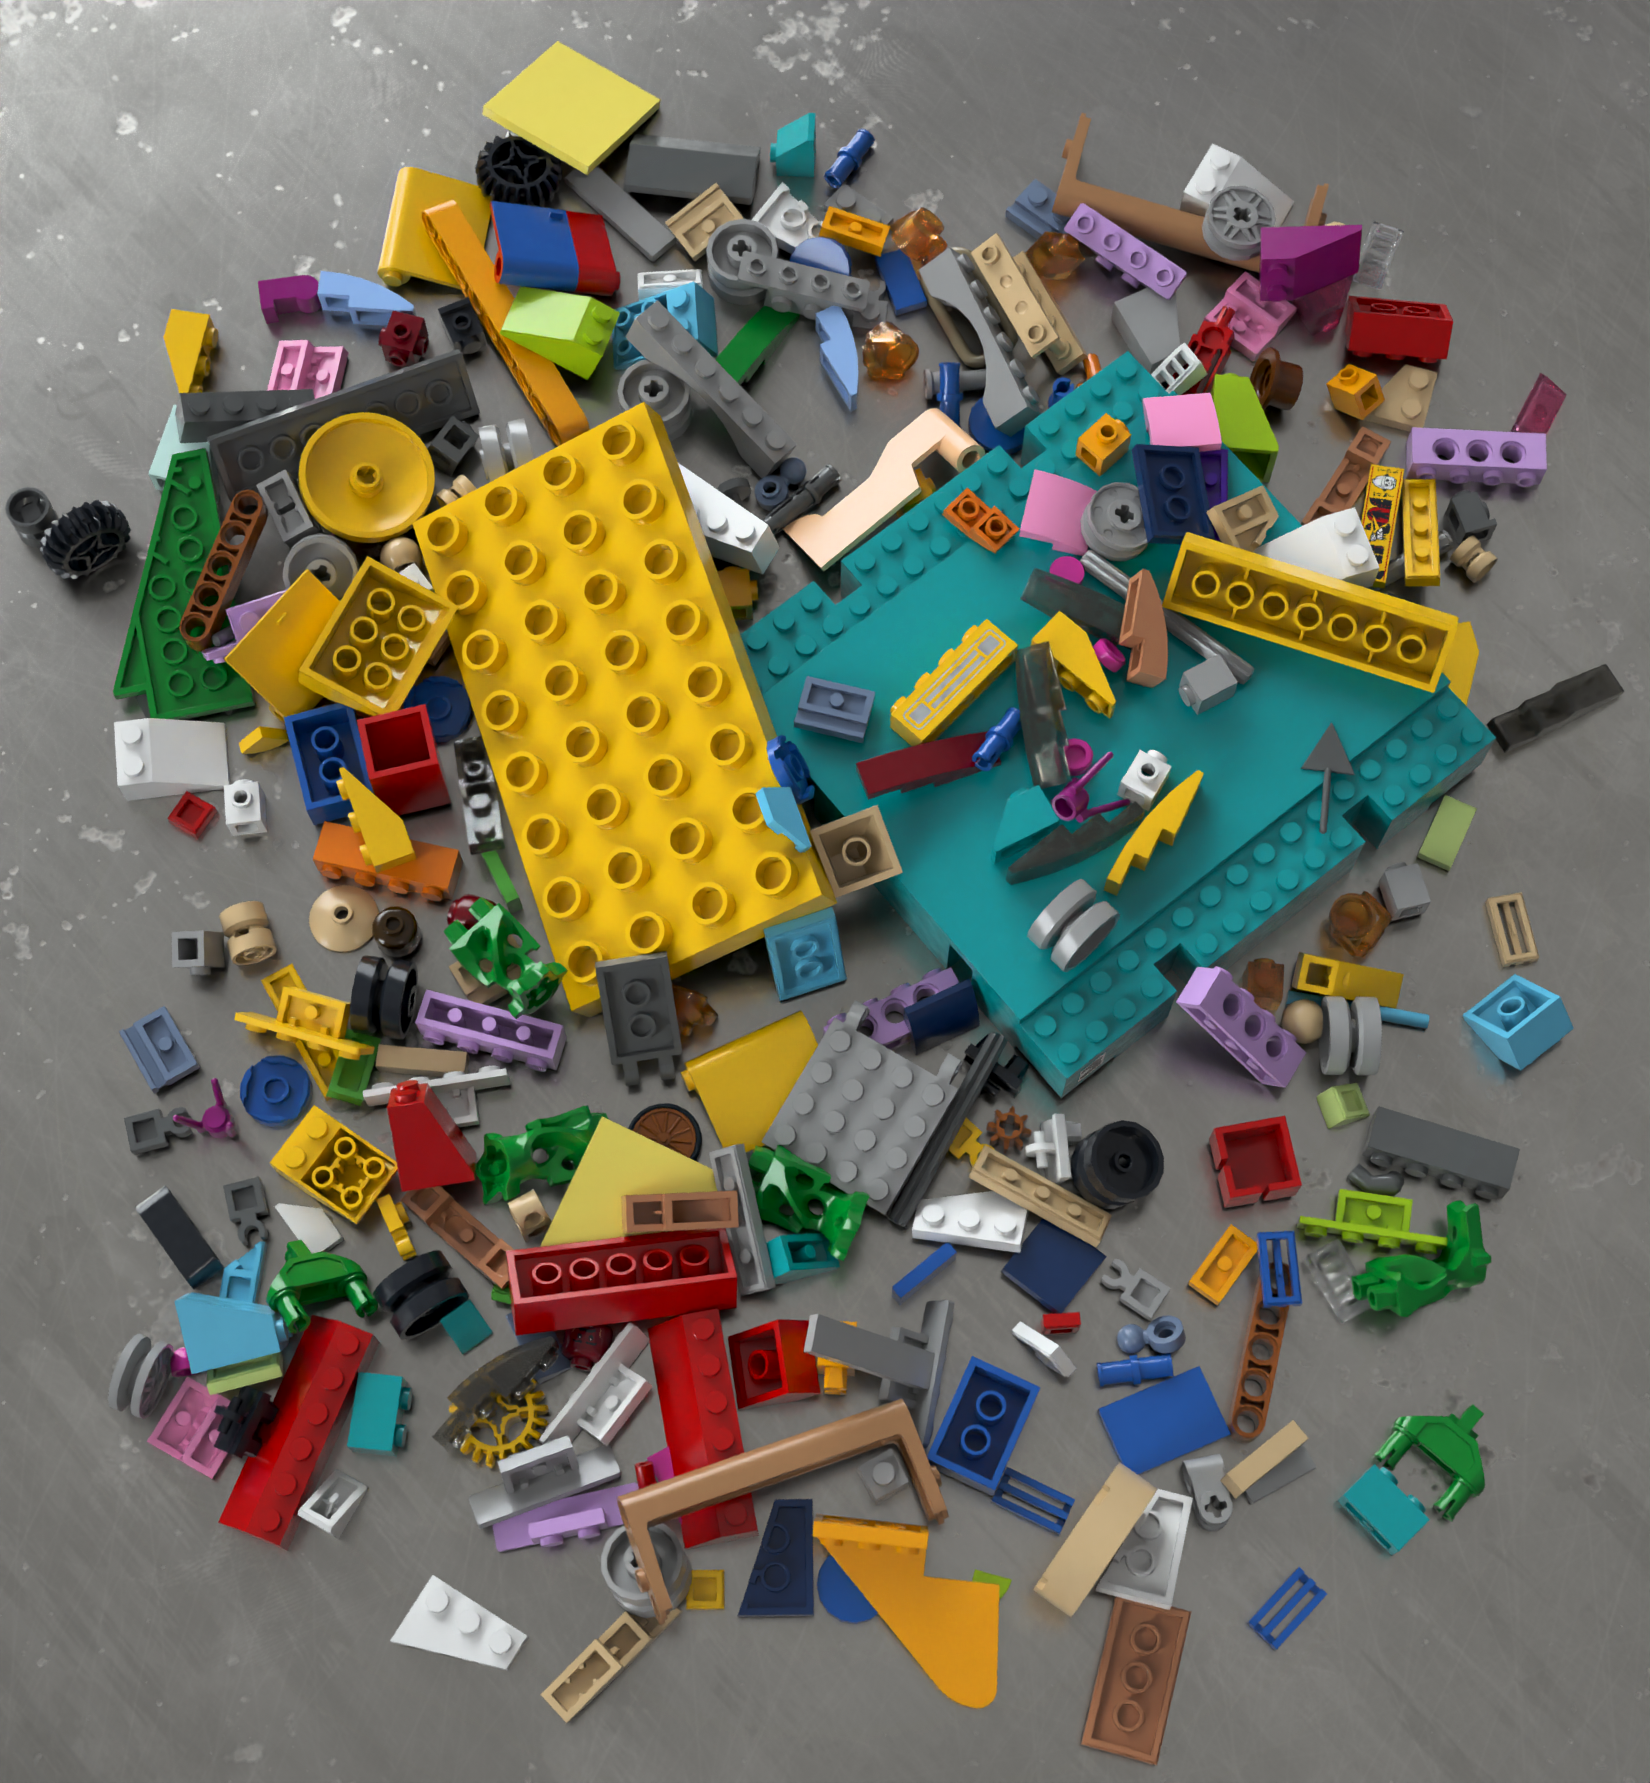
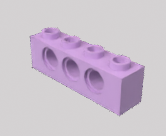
M1412 427L1406 442V479L1448 480L1455 484H1462L1468 481L1483 482L1486 485L1510 483L1521 487L1539 485L1547 470L1546 434ZM1437 455H1443L1448 460H1442ZM1470 457H1477L1482 462L1474 461ZM1504 458H1509L1515 463H1508Z
M1217 966L1213 969L1197 967L1176 1003L1260 1083L1286 1088L1306 1054L1296 1043L1297 1038L1289 1031L1278 1026L1275 1023V1016L1267 1010L1260 1008L1254 1002L1255 998L1250 992L1239 988L1232 981L1233 976L1227 970Z
M950 967L943 971L941 968L934 969L926 973L922 977L923 980L910 986L909 983L902 984L894 988L890 992V996L880 1001L878 998H873L864 1002L863 1004L871 1010L862 1026L872 1030L873 1034L869 1038L890 1050L910 1042V1031L905 1021L891 1023L885 1016L892 1011L900 1012L904 1016V1008L917 1003L921 997H930L958 984L959 981L952 968ZM841 1013L834 1017L844 1023L847 1015L846 1013ZM834 1017L829 1019L827 1021V1025L823 1027V1036L829 1028L830 1024L832 1023Z

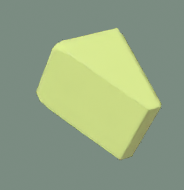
M1358 1083L1333 1086L1317 1096V1102L1328 1128H1335L1370 1116Z

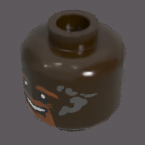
M399 906L388 907L375 917L372 924V934L379 949L385 954L393 957H403L410 954L417 947L420 941V928L415 916L408 909Z

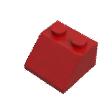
M777 1319L728 1337L738 1410L796 1402L820 1394L815 1355L804 1352L809 1320Z

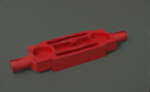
M1223 306L1216 322L1203 320L1197 334L1193 333L1187 346L1201 361L1208 375L1182 395L1200 394L1201 392L1211 393L1215 374H1221L1231 354L1230 345L1235 337L1234 331L1228 327L1233 315H1235V310L1231 307L1228 309L1227 306ZM1219 358V360H1218V362H1217V364H1216V366H1215V368H1214V370H1213V372H1212V374H1211V371H1212V369H1213V367H1214V365H1215L1217 359ZM1188 364L1183 366L1185 370L1189 367ZM1175 372L1172 377L1176 380L1179 374Z

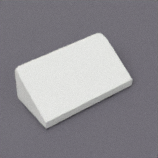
M702 270L638 273L639 301L694 281L703 288Z

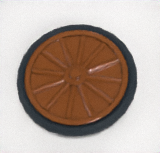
M662 1103L649 1106L640 1111L628 1127V1129L694 1161L700 1153L702 1134L699 1124L693 1115L678 1105Z

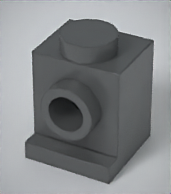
M452 416L427 449L433 465L451 477L473 448L479 435L473 431L469 424L459 421Z
M1465 490L1451 498L1445 514L1458 546L1472 535L1480 542L1491 539L1497 522L1495 518L1490 519L1488 506L1485 502H1481L1477 491Z

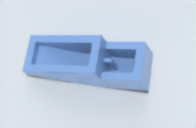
M320 272L317 294L322 309L325 311L350 312L353 324L387 326L392 311L416 316L413 304L379 284L343 273Z
M833 305L816 313V332L823 341L820 344V362L847 407L852 412L857 409L858 356L848 320L842 308Z

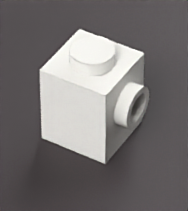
M242 779L235 781L232 785H223L226 825L232 836L267 832L265 793L259 782Z

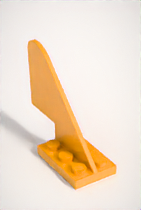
M816 1514L812 1537L819 1539L820 1544L824 1545L937 1687L946 1696L962 1705L973 1708L988 1706L994 1700L997 1693L1000 1585L924 1576L929 1535L928 1526Z

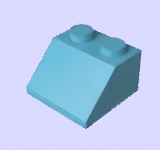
M1516 974L1462 1015L1467 1024L1498 1059L1520 1071L1574 1029L1560 996Z

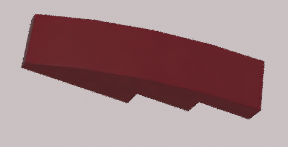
M988 731L927 742L856 763V770L868 800L899 789L901 793H905L931 783L934 784V787L983 771L974 765L976 762L972 761V756L986 740L985 734ZM1000 757L993 764V767L1001 765Z

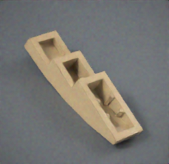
M679 1607L670 1611V1615H667L668 1619H665V1624L659 1625L656 1617L643 1618L625 1611L540 1695L568 1723L623 1672L683 1611Z

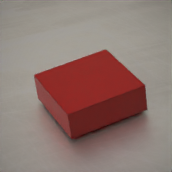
M186 791L167 819L169 823L198 839L217 813V809Z
M1080 1312L1043 1314L1040 1321L1041 1333L1044 1335L1077 1333L1081 1326Z

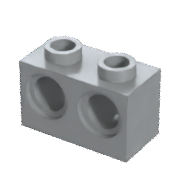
M286 469L256 485L283 542L290 548L305 536L317 533L324 534L319 523L310 514L303 502L299 482Z

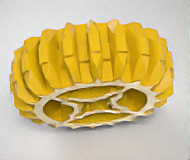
M495 1366L489 1367V1378L486 1379L480 1371H476L475 1377L478 1383L473 1386L469 1380L465 1379L462 1384L468 1390L466 1395L459 1391H455L453 1395L456 1400L461 1402V1406H449V1412L458 1415L459 1418L448 1421V1426L451 1429H461L452 1436L455 1443L465 1441L460 1449L464 1455L469 1454L475 1449L472 1461L477 1464L486 1455V1465L489 1468H493L495 1465L496 1457H500V1460L508 1458L509 1455L518 1453L524 1447L526 1450L534 1448L529 1443L530 1440L534 1439L539 1442L542 1436L540 1432L536 1431V1428L544 1429L549 1424L546 1419L538 1418V1416L549 1412L548 1405H536L545 1398L544 1392L541 1390L531 1393L536 1388L537 1383L534 1379H530L523 1384L525 1373L521 1370L511 1379L512 1371L509 1366L503 1368L501 1377H498ZM501 1388L518 1392L526 1399L528 1406L519 1407L518 1405L505 1404ZM490 1391L488 1393L489 1402L483 1410L474 1412V1415H470L472 1407L478 1398ZM497 1403L504 1414L510 1413L508 1416L502 1417L501 1431L493 1419L490 1422L488 1421L491 1417L496 1416ZM524 1418H528L522 1433L515 1440L508 1443L510 1428L518 1422H523ZM479 1426L480 1429H492L497 1446L487 1445L478 1441L473 1436L470 1427Z

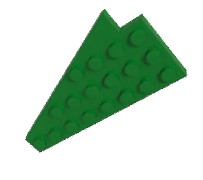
M206 448L172 454L113 689V695L116 700L146 694L151 718L185 720L255 705L252 686L226 661L214 664L213 660L207 661L203 657L202 651H195L190 648L179 629L180 621L222 526ZM229 565L221 566L217 570L216 575H227L230 572ZM209 596L205 599L203 605L207 607L213 606L217 603L219 597ZM235 597L230 608L237 606ZM227 615L220 630L230 625ZM195 627L191 631L190 636L200 637L205 632L206 627Z

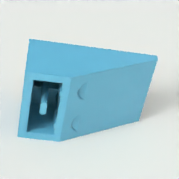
M695 281L615 309L620 312L612 332L614 369L625 370L640 360H646L628 341L626 335L635 318L657 300L712 357L718 356L714 298Z

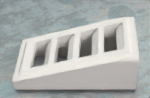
M1183 343L1151 375L1160 385L1166 380L1170 385L1166 389L1168 393L1174 390L1177 395H1182L1208 374L1197 356ZM1188 364L1189 367L1185 370L1183 366ZM1175 372L1179 374L1176 380L1171 376Z

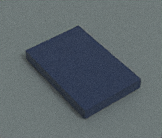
M1136 444L1132 449V456L1147 543L1181 545L1186 532L1215 540L1213 524L1206 513L1210 510L1199 448Z

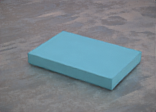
M832 907L763 929L775 987L780 1001L847 979L836 916Z

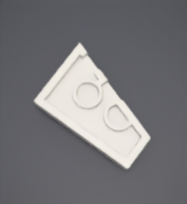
M783 182L752 219V221H757L767 227L776 238L777 247L790 254L805 240L819 237L823 221H818L809 213V207L802 200L797 201L790 194V188ZM843 245L848 252V246Z
M994 1191L923 1199L917 1206L912 1227V1238L1020 1253L1029 1210Z
M1158 1489L1118 1550L1095 1591L1170 1610L1193 1498Z
M432 1575L390 1641L508 1670L527 1641L528 1636Z

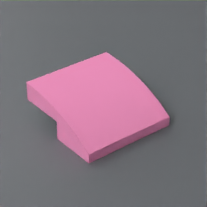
M1245 271L1226 290L1224 298L1204 318V321L1216 322L1223 306H1227L1228 309L1229 307L1234 309L1235 315H1233L1228 325L1234 331L1235 336L1230 346L1254 362L1285 327L1296 312L1297 307L1287 300L1280 302L1260 301V281Z
M309 340L279 341L267 390L313 389L315 399L337 392L341 388L349 353L343 346L314 347Z
M1211 393L1143 398L1142 404L1146 432H1149L1151 445L1198 447L1200 452L1221 449L1220 428Z
M1034 470L1019 537L1052 543V550L1083 556L1088 551V545L1081 533L1080 520L1085 507L1090 503L1091 498L1097 491L1076 481L1048 472Z
M187 1376L147 1442L213 1479L228 1454L213 1447L220 1434L217 1429L223 1418L214 1413L217 1405L227 1409L230 1400L219 1394L210 1395L207 1387Z

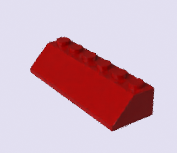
M726 1228L676 1230L506 1251L511 1308L516 1336L677 1316L716 1308L719 1310L737 1308V1274Z
M719 1309L680 1315L648 1328L666 1442L670 1450L674 1477L744 1453ZM751 1492L681 1517V1530L685 1550L759 1536Z
M316 1315L311 1316V1323L303 1333L273 1400L279 1411L273 1422L269 1425L262 1424L257 1437L262 1438L260 1451L256 1457H247L218 1523L288 1551L302 1519L297 1515L299 1509L313 1495L354 1402L358 1372L367 1373L380 1342L374 1334L338 1320Z

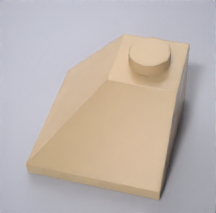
M878 805L810 830L835 898L903 873Z

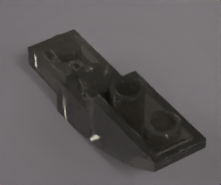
M482 736L453 741L470 853L474 855L506 849L496 780Z
M551 1336L530 1341L495 1357L476 1370L447 1397L456 1410L432 1436L434 1440L447 1452L453 1446L458 1449L471 1435L472 1431L469 1428L478 1418L485 1419L497 1405L495 1399L498 1395L509 1404L515 1398L518 1401L524 1398L533 1387L534 1383L531 1380L540 1370L546 1372L557 1360L559 1355L556 1351L560 1348L557 1341Z

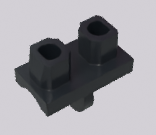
M988 1035L979 1041L976 1046L972 1043L964 1052L966 1056L963 1059L966 1064L972 1066ZM1013 1055L1004 1067L996 1062L978 1097L985 1091L995 1098L1002 1089L1015 1099L1021 1091L1029 1064L1016 1055Z
M244 1386L237 1397H232L227 1409L217 1405L214 1413L223 1418L217 1429L220 1434L213 1447L239 1458H242L243 1455L256 1457L262 1446V1438L253 1434L259 1422L269 1425L274 1421L279 1411V1408L270 1401L271 1395L249 1386Z

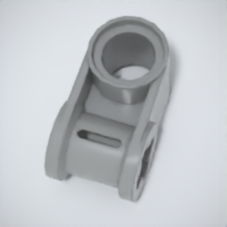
M1215 1454L1182 1461L1185 1484L1190 1496L1193 1498L1192 1504L1198 1524L1208 1531L1222 1529L1231 1516L1233 1505L1228 1489L1220 1481L1226 1475L1221 1455ZM1209 1504H1213L1215 1509H1222L1218 1518H1215L1213 1512H1206Z

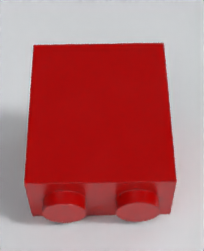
M426 704L357 720L368 777L373 792L394 813L399 816L451 803L445 772Z
M409 1080L398 1083L396 1085L397 1088H391L387 1111L402 1192L475 1181L477 1167L476 1152L429 1084H418L417 1080Z

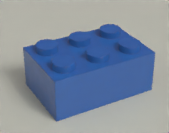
M340 703L284 717L306 810L313 825L347 817L348 813L354 811L350 799L343 801L336 781L342 779L339 771L340 768L344 767L374 794L364 758L357 720H359L355 709Z
M972 1356L928 1452L927 1458L930 1466L935 1465L939 1472L993 1496L1041 1387Z

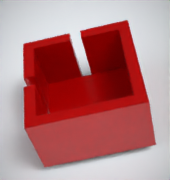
M1286 1116L1213 1129L1209 1142L1216 1170L1221 1169L1218 1181L1225 1208L1256 1203L1261 1194L1264 1201L1295 1196L1302 1183Z

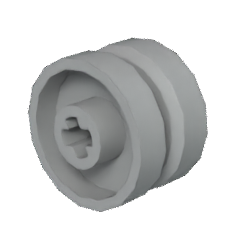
M746 219L728 221L718 227L710 236L706 249L708 276L712 289L720 298L738 305L758 303L765 298L767 289L737 281L743 252L749 251L778 259V247L774 235L764 225L757 221Z
M647 359L640 360L625 371L620 378L617 390L620 412L623 413L645 402L661 415L670 442L682 436L690 425L693 413L690 386L674 373Z
M524 418L507 422L506 432L509 443L502 444L499 428L495 424L478 428L483 448L480 449L486 480L490 479L491 482L533 460Z
M317 533L303 537L292 546L284 562L283 580L286 589H289L300 575L308 569L341 601L359 571V566L355 553L345 541L334 535ZM320 565H324L327 568L326 573L328 574L325 577H318L315 574V570H318Z
M1084 879L1073 882L1053 899L1034 921L1027 935L1039 949L1044 950L1053 947L1051 960L1063 972L1072 970L1086 959L1108 936L1120 918V913L1106 901L1093 905L1097 892Z
M1324 996L1320 1006L1323 1013V1031L1318 1039L1322 1073L1325 1075H1343L1350 1062L1351 1068L1356 1075H1376L1380 1065L1382 1050V1022L1377 998L1356 996L1349 1008L1348 1002L1342 996Z
M662 1523L647 1529L673 1607L672 1610H674L688 1594L692 1582V1570L676 1533ZM622 1526L606 1541L601 1555V1572L617 1603L628 1613L643 1618L656 1617L648 1593H641L634 1571L639 1569L625 1527Z

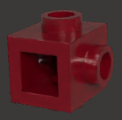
M392 311L387 328L383 327L379 335V346L382 347L386 361L398 367H405L418 363L421 356L425 357L429 345L425 319Z

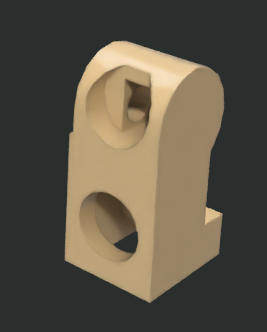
M534 1189L507 1203L509 1206L508 1210L526 1243L547 1232L551 1219Z

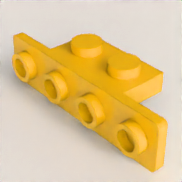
M292 986L283 987L277 1018L255 1012H236L234 1018L236 1021L246 1023L245 1029L259 1033H266L267 1029L277 1032L276 1038L290 1042H297L298 1038L308 1041L307 1047L316 1050L328 1051L329 1047L339 1050V1056L347 1059L360 1060V1055L373 1054L375 1049L374 1046L345 1038L350 1017L349 1002Z

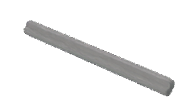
M1088 550L1080 560L1084 570L1126 600L1130 577L1095 551ZM1163 607L1166 629L1207 660L1220 654L1240 684H1245L1251 678L1254 672L1253 666L1179 612Z

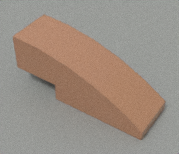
M1142 569L1129 579L1119 645L1132 648L1126 681L1153 688L1166 679L1168 639L1164 611L1158 590L1150 571Z
M737 1190L621 1196L623 1233L739 1227Z

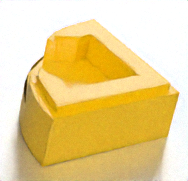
M259 726L239 742L242 754H254L279 747L289 741L286 730Z

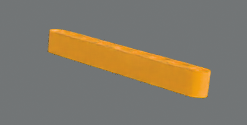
M450 200L422 211L421 217L426 232L465 297H469L474 312L554 444L558 447L589 431V423L584 412L555 364L499 334L514 301V297L507 285L495 282L494 264L454 200Z

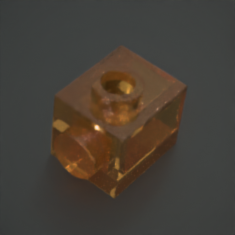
M1045 231L1025 252L1041 279L1065 280L1085 260L1078 249L1079 244L1076 239L1070 234Z
M1258 958L1254 962L1249 961L1243 973L1242 989L1247 990L1254 996V1002L1260 1008L1277 1011L1283 999L1284 964H1275L1274 960L1268 958Z

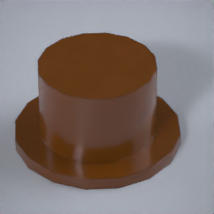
M1272 347L1266 348L1260 354L1250 375V381L1263 410L1267 406L1290 410L1298 400L1303 384L1302 367L1297 364L1281 361L1279 352L1276 348Z

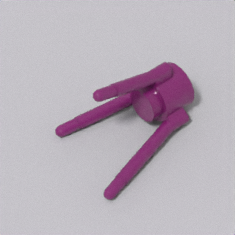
M1107 752L1079 781L1076 777L1072 778L1064 789L1051 800L1053 810L1060 819L1070 821L1076 818L1079 823H1082L1089 817L1130 805L1129 799H1123L1087 809L1089 795L1083 787L1113 758L1112 752Z
M217 1078L211 1080L216 1105L205 1111L202 1121H196L180 1115L173 1116V1121L194 1128L199 1133L208 1131L215 1138L236 1136V1131L234 1130L235 1121L226 1109L227 1103L223 1098Z

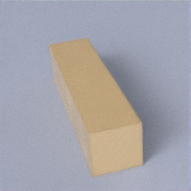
M379 1044L375 1066L379 1072L443 1077L445 1073L462 1071L468 1074L470 1058L467 1052Z
M1292 1420L1229 1471L1220 1481L1236 1499L1309 1438L1296 1422Z

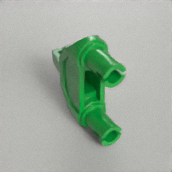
M302 1240L287 1243L288 1250L285 1253V1265L273 1280L266 1297V1302L271 1310L280 1313L291 1333L297 1332L294 1323L299 1332L307 1329L311 1323V1318L306 1314L302 1305L342 1296L348 1297L356 1314L361 1318L365 1316L362 1308L368 1317L375 1313L379 1306L377 1300L366 1286L367 1275L359 1264L348 1258L324 1251L312 1254Z
M1471 1404L1459 1419L1452 1413L1449 1416L1399 1417L1393 1423L1392 1429L1394 1432L1378 1452H1375L1374 1457L1381 1463L1391 1452L1392 1455L1383 1466L1393 1471L1411 1447L1418 1448L1452 1477V1484L1439 1500L1433 1504V1507L1440 1513L1451 1503L1442 1516L1449 1521H1453L1471 1497L1476 1498V1496H1480L1485 1489L1478 1443L1475 1440L1478 1435L1472 1430L1484 1413Z

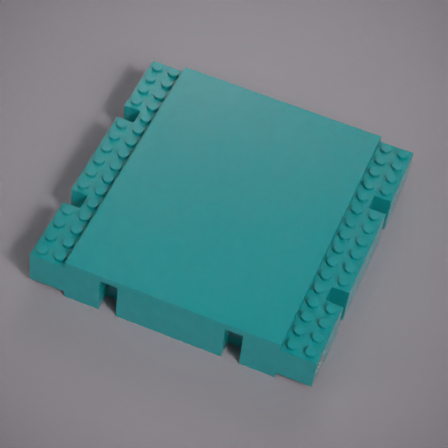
M1129 351L1122 354L1025 426L1020 463L1023 466L1022 468L998 445L841 560V597L843 600L835 605L817 583L812 581L740 634L777 737L780 735L786 736L785 743L788 741L794 743L810 770V777L806 781L809 780L814 785L816 819L822 825L878 805L903 873L873 885L945 969L950 968L961 958L973 970L971 984L977 1006L1014 1049L1017 1047L1060 1098H1063L1111 1058L1115 1059L1168 1017L1177 990L1163 975L1172 969L1182 982L1187 985L1197 967L1213 969L1217 966L1227 970L1352 870L1366 842L1352 827L1353 825L1358 828L1376 849H1379L1428 810L1435 800L1481 765L1496 739L1491 731L1449 688L1451 681L1443 673L1440 675L1435 692L1432 693L1183 613L1180 614L1253 666L1254 672L1251 678L1245 684L1238 682L1233 697L1197 715L1193 707H1188L1181 699L1179 685L1183 672L1207 659L1167 630L1168 663L1166 679L1153 688L1126 681L1132 648L1119 645L1126 600L1085 570L1083 583L1076 591L1071 593L1057 591L1049 582L1051 564L1059 557L1070 556L1080 561L1083 556L1052 550V543L1019 537L1034 470L1048 472L1076 481L1096 491L1102 486L1114 482L1130 483L1138 487L1132 449L1136 444L1151 445L1149 432H1146L1142 400L1143 398L1176 396L1177 393L1174 390L1168 393ZM1107 413L1114 420L1118 419L1127 426L1131 439L1128 451L1106 472L1098 476L1075 455L1078 438ZM1222 442L1221 449H1228V500L1262 486L1263 484ZM1265 486L1264 488L1279 516L1273 526L1266 531V537L1260 546L1302 526ZM967 487L990 509L995 505L1019 528V531L996 554L973 541L942 515L944 509ZM1149 543L1146 549L1136 558L1127 561L1106 560L1130 578L1142 569L1149 570L1159 597L1163 601L1181 545ZM1059 611L1087 633L1092 646L1101 638H1105L1112 642L1125 657L1126 663L1116 673L1107 669L1099 661L1116 700L1114 713L1110 719L1102 712L1098 714L1090 709L1085 702V698L1076 691L1071 692L1063 687L1058 680V676L1049 669L1044 670L1040 668L1031 657L1030 647L1032 638ZM988 619L1018 644L1016 660L936 740L986 732L991 727L997 726L1008 708H1017L1024 713L1022 717H1026L1027 722L1013 738L1011 748L1000 755L1001 765L993 767L990 771H981L934 787V784L931 783L905 793H901L899 789L868 800L856 770V763L889 752L912 747L890 728V709L900 697L904 696L907 698L915 690L914 686L926 672L931 674L939 666L938 662L946 651L951 648L955 650L962 643V638L969 628L973 625L978 627ZM807 676L875 692V700L863 743L794 727V720ZM1332 722L1354 771V775L1331 773L1327 832L1321 834L1320 819L1324 772L1301 769V767ZM1077 738L1090 745L1093 751V760L1089 770L1107 752L1113 753V758L1083 787L1089 795L1087 809L1124 799L1117 795L1120 782L1126 775L1139 750L1148 753L1149 750L1158 751L1167 758L1166 764L1172 766L1168 779L1149 811L1130 802L1128 806L1089 817L1082 823H1079L1076 818L1070 821L1059 818L1060 822L1056 834L996 864L991 860L992 846L1009 796L1013 792L1023 787L1031 789L1039 785L1052 806L1051 800L1064 789L1072 778L1076 777L1079 781L1086 774L1070 776L1062 772L1058 767V749L1066 740ZM1141 770V772H1142L1143 775L1148 776V777H1149V776H1152V775H1150V774H1148V773H1146V772H1144V771ZM1197 770L1203 772L1204 775L1200 787L1173 845L1170 846L1158 841L1145 871L1131 865L1117 896L1104 891L1106 879L1124 846L1143 820L1174 788ZM1084 879L1097 892L1093 905L1106 901L1120 913V918L1108 936L1086 959L1072 970L1063 972L1051 960L1053 947L1044 950L1039 949L1027 935L1034 921L1053 899L1073 882Z

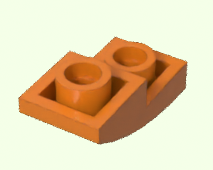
M968 487L944 509L942 514L961 532L995 554L1019 531V528L995 505L990 509Z

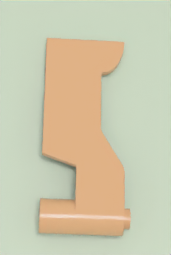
M929 409L888 442L871 476L825 515L811 514L803 516L788 524L783 530L824 572L921 492L914 467L934 451L938 452L961 473L985 456V450L940 409Z

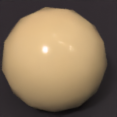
M403 536L391 538L383 545L380 553L381 564L397 573H400L413 563L420 570L423 560L420 547L414 540Z
M1300 999L1293 1001L1283 1011L1281 1019L1283 1029L1292 1033L1297 1038L1296 1042L1307 1044L1316 1041L1321 1037L1323 1031L1322 1008L1311 1000Z

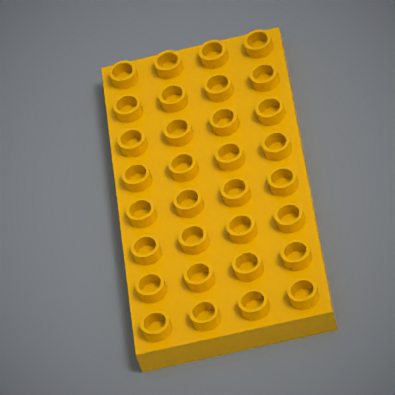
M642 402L412 523L434 592L459 606L447 627V632L556 963L563 965L568 971L562 979V984L572 1012L589 1018L603 1012L595 962L667 951L672 980L765 937L763 930L765 928L812 914L837 904L811 836V829L802 804H797L812 846L806 852L800 853L795 849L793 841L783 833L776 834L765 823L755 793L762 787H781L772 771L766 749L767 742L776 738L777 735L661 415L645 402Z

